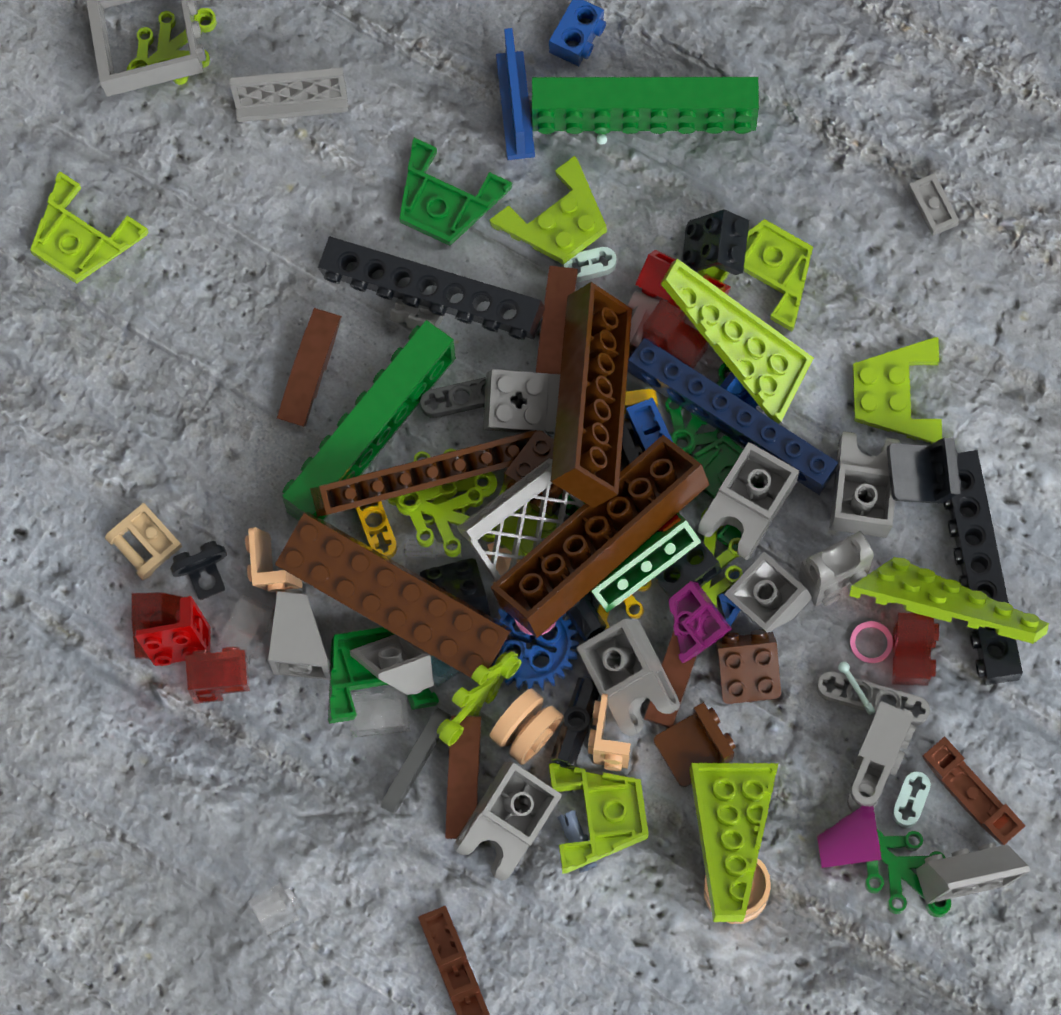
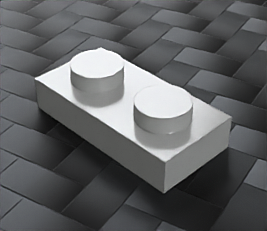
M935 173L909 184L908 189L932 236L958 226L959 219Z

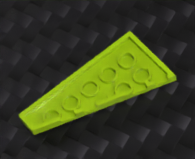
M676 259L668 269L661 285L765 414L776 423H781L814 357L679 259Z
M893 557L868 574V576L853 584L849 595L859 599L861 594L876 597L875 603L887 605V603L903 604V608L906 611L947 622H952V618L968 621L967 627L979 629V627L995 628V632L998 635L1034 644L1046 635L1049 623L1040 620L1034 614L1019 611L1009 603L996 601L987 597L981 591H973L962 586L956 580L945 579L936 575L930 569L920 568L911 564L907 559Z
M779 763L691 764L690 776L713 922L744 921Z

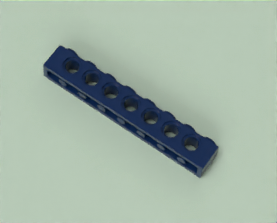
M646 338L642 340L629 358L628 372L740 445L746 447L748 442L796 468L799 470L797 481L819 496L835 474L838 465L836 460Z

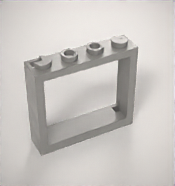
M86 0L99 82L107 97L204 72L202 61L206 60L203 45L198 43V38L202 37L199 22L194 21V15L198 14L195 0H180L190 55L114 74L104 8L136 0Z

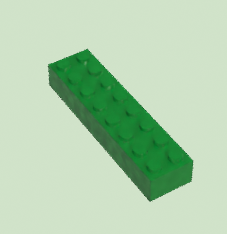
M532 77L533 131H538L541 134H552L555 131H566L570 134H579L583 131H594L598 134H607L611 131H622L626 134H635L639 131H650L654 134H663L667 131H679L682 134H690L695 131H707L711 134L735 131L739 134H746L756 131L759 111L758 77Z
M427 320L421 327L417 325L411 331L408 337L409 341L404 348L399 347L393 353L390 360L392 362L386 370L381 369L373 379L374 384L368 392L364 390L355 401L356 406L350 414L346 412L337 423L338 428L332 436L328 434L319 445L320 450L314 458L309 457L301 467L302 472L296 480L291 479L285 485L282 491V498L286 511L297 521L306 512L317 516L310 488L363 474L419 405L422 395L432 389L456 359L454 339ZM328 515L320 516L319 518L325 520Z

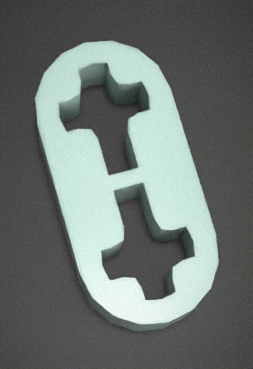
M598 247L578 253L566 262L564 267L572 268V264L577 263L581 267V272L577 275V282H582L611 274L616 267V254L611 248ZM600 256H605V259L609 260L608 266H603L599 262Z
M911 772L903 782L892 814L893 820L900 827L909 828L914 826L921 815L931 786L929 778L922 772ZM916 779H919L921 786L925 789H919L916 797L910 796L912 786L908 783H914ZM907 802L913 803L911 814L915 816L903 820L902 813L898 812V810H904Z

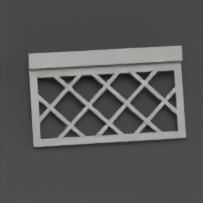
M343 67L230 78L238 122L349 112Z
M550 458L457 527L461 535L467 538L495 582L503 576H500L496 570L498 556L511 558L510 570L516 565L517 559L525 557L518 555L521 539L534 540V549L545 539L541 538L544 521L557 523V529L565 522L564 516L567 504L576 505L578 509L584 505L581 500L563 490L562 499L548 497L550 485L553 484L550 482L552 459ZM533 498L541 499L539 516L525 514L527 502ZM547 501L561 503L558 519L545 518ZM509 516L519 517L516 534L502 532L504 520ZM525 518L538 520L535 537L522 535ZM486 533L496 534L493 551L483 550L477 540ZM501 536L515 537L512 554L499 552ZM486 554L492 555L491 561Z

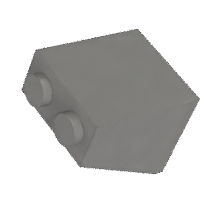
M285 589V592L277 591L268 656L273 674L330 680L329 662L307 594H303L298 589Z

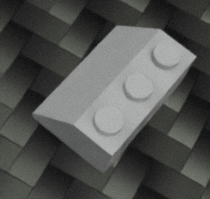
M988 843L978 847L979 851L969 852V849L966 848L951 853L952 857L943 858L942 854L930 856L924 859L925 864L917 868L916 872L926 904L1006 887L1029 873V866L1008 844L996 847L995 843Z

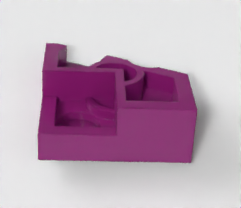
M690 581L668 599L670 612L673 614L675 621L673 625L674 634L678 637L680 648L678 656L682 663L689 661L732 630L696 582Z
M862 805L851 814L843 817L831 828L817 835L822 868L882 860L873 806Z

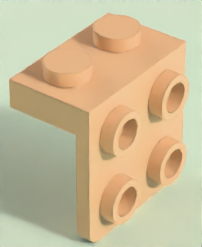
M256 527L249 528V535L245 537V546L247 552L250 553L251 564L247 566V575L252 585L268 592H276V595L277 591L285 592V589L303 588L302 580L287 571H273L270 534Z
M602 693L601 701L595 700L592 725L597 726L596 730H590L588 754H593V764L604 765L606 770L621 771L622 768L628 769L631 743L603 739L608 694Z

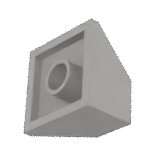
M765 552L724 594L767 633L793 620L812 599L808 590Z
M396 634L350 650V655L378 679L407 695L418 694L423 689L434 686L430 654Z

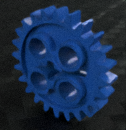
M498 609L500 616L498 621L512 629L509 636L520 640H506L492 664L494 666L498 657L504 652L507 653L509 649L517 648L521 651V655L518 657L522 661L521 666L510 679L505 680L506 685L509 686L513 681H516V688L520 691L523 684H527L528 689L534 688V684H538L541 691H544V682L548 681L554 687L556 686L554 677L558 676L564 680L565 675L562 670L564 668L567 670L573 669L572 664L568 660H577L578 658L577 654L571 651V649H577L579 646V642L571 640L578 636L577 630H569L573 623L570 619L564 621L567 614L565 613L552 628L558 632L557 636L552 640H546L542 635L536 638L534 635L515 631L514 626L516 623L514 618L505 611ZM532 639H535L538 646L533 645L531 649H527L526 643H530ZM544 647L556 648L557 651L555 653L549 652ZM539 656H545L549 659L548 665L543 668H538L533 663Z

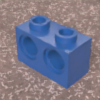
M572 0L549 40V53L579 67L583 58H589L594 47L592 42L595 37H600L605 29L604 9L585 0ZM584 18L591 20L588 24H583L579 21ZM569 41H576L579 44L577 46L571 47L568 46L566 43H568Z
M653 398L626 408L625 419L629 418L634 431L632 437L635 443L640 445L643 452L662 435L673 442Z

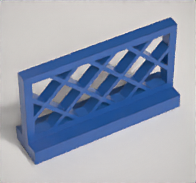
M513 28L504 29L505 53L496 54L507 160L534 158L535 149L524 52H515Z

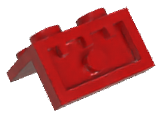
M192 596L180 598V610L176 612L177 623L135 631V638L153 665L167 666L171 663L187 660L195 661L199 658L210 656L211 626Z

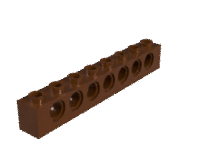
M537 430L310 488L317 517L507 468Z

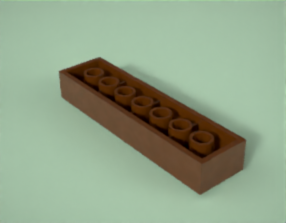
M590 282L567 296L550 482L594 508L618 495L632 308L593 282Z
M662 435L620 472L618 495L594 508L585 503L491 586L500 607L538 638L710 485L702 464L666 436Z
M310 512L303 513L275 563L281 569L470 678L480 665H484L487 669L492 666L512 631L510 627Z

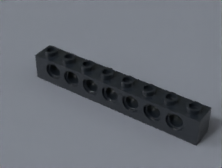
M331 236L328 238L318 265V269L323 274L324 279L331 283L340 284V281L349 283L350 287L357 291L366 292V289L375 291L377 296L387 300H392L393 297L402 299L405 305L413 308H418L419 305L429 308L430 312L439 316H445V313L456 316L455 319L460 322L471 324L474 321L482 324L484 329L492 332H498L499 329L507 331L509 336L518 340H525V337L534 340L545 310L540 299ZM357 262L354 270L345 271L349 263ZM376 270H384L380 278H371ZM402 278H410L408 285L398 287V282ZM437 286L433 294L424 295L427 287ZM463 294V298L458 303L450 302L453 295ZM481 302H490L489 307L485 311H477V306ZM516 310V315L512 319L503 318L506 311Z
M978 450L958 453L957 458L958 475L960 480L968 484L969 488L960 489V495L943 503L944 509L950 511L951 520H948V531L950 537H955L957 548H953L955 564L961 566L962 575L959 576V583L973 591L985 590L992 599L1009 603ZM968 507L974 512V516L965 517L961 514L960 509ZM975 535L980 543L971 545L966 541L965 536ZM974 562L981 563L985 567V571L982 573L975 572L971 568V564ZM973 628V632H970L972 649H977L979 660L975 662L976 671L979 678L983 677L984 686L1020 680L1023 671L1016 639L998 635L995 632V628ZM996 646L1000 648L1002 656H991L988 652V647Z

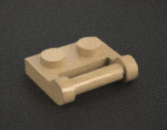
M142 503L105 536L110 545L114 544L137 569L136 574L142 580L149 578L160 565L182 548L181 543L145 503ZM127 531H130L152 556L147 562L142 559L123 537Z

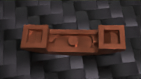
M945 736L922 756L958 803L1001 845L1009 842L1026 826L1006 803L1003 805L963 761L965 758Z

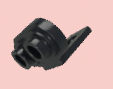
M210 541L201 545V552L190 556L189 552H183L173 557L174 563L170 568L172 575L180 577L188 574L199 600L225 591L224 583L215 563L224 559L227 556L225 547L217 545L216 541ZM204 570L207 571V574L214 576L216 580L214 587L209 590L202 589L199 586L200 572Z

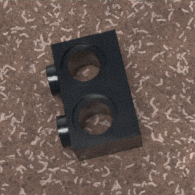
M701 541L700 544L654 577V579L667 596L671 598L690 581L696 582L702 587L718 575L722 568L719 561ZM700 555L704 557L701 563L697 565L690 564V560L694 556ZM671 574H680V578L676 582H667V578Z

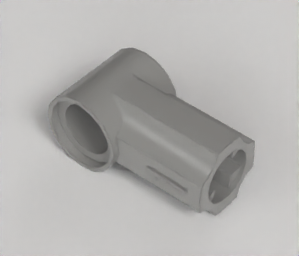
M638 291L634 292L628 304L632 308L629 350L637 349L644 339L649 326L654 324L662 306V301Z

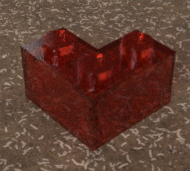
M661 299L643 325L642 340L646 338L694 369L708 349L709 343L700 332L685 324L686 315L683 311Z
M898 612L893 626L892 685L928 686L931 677L936 676V659H931V649L935 648L936 641H939V623H934V618L916 613Z
M226 647L222 649V652L210 653V650H196L192 652L193 655L185 656L187 687L194 704L224 701L223 694L250 691L248 657L245 650H240L239 647Z

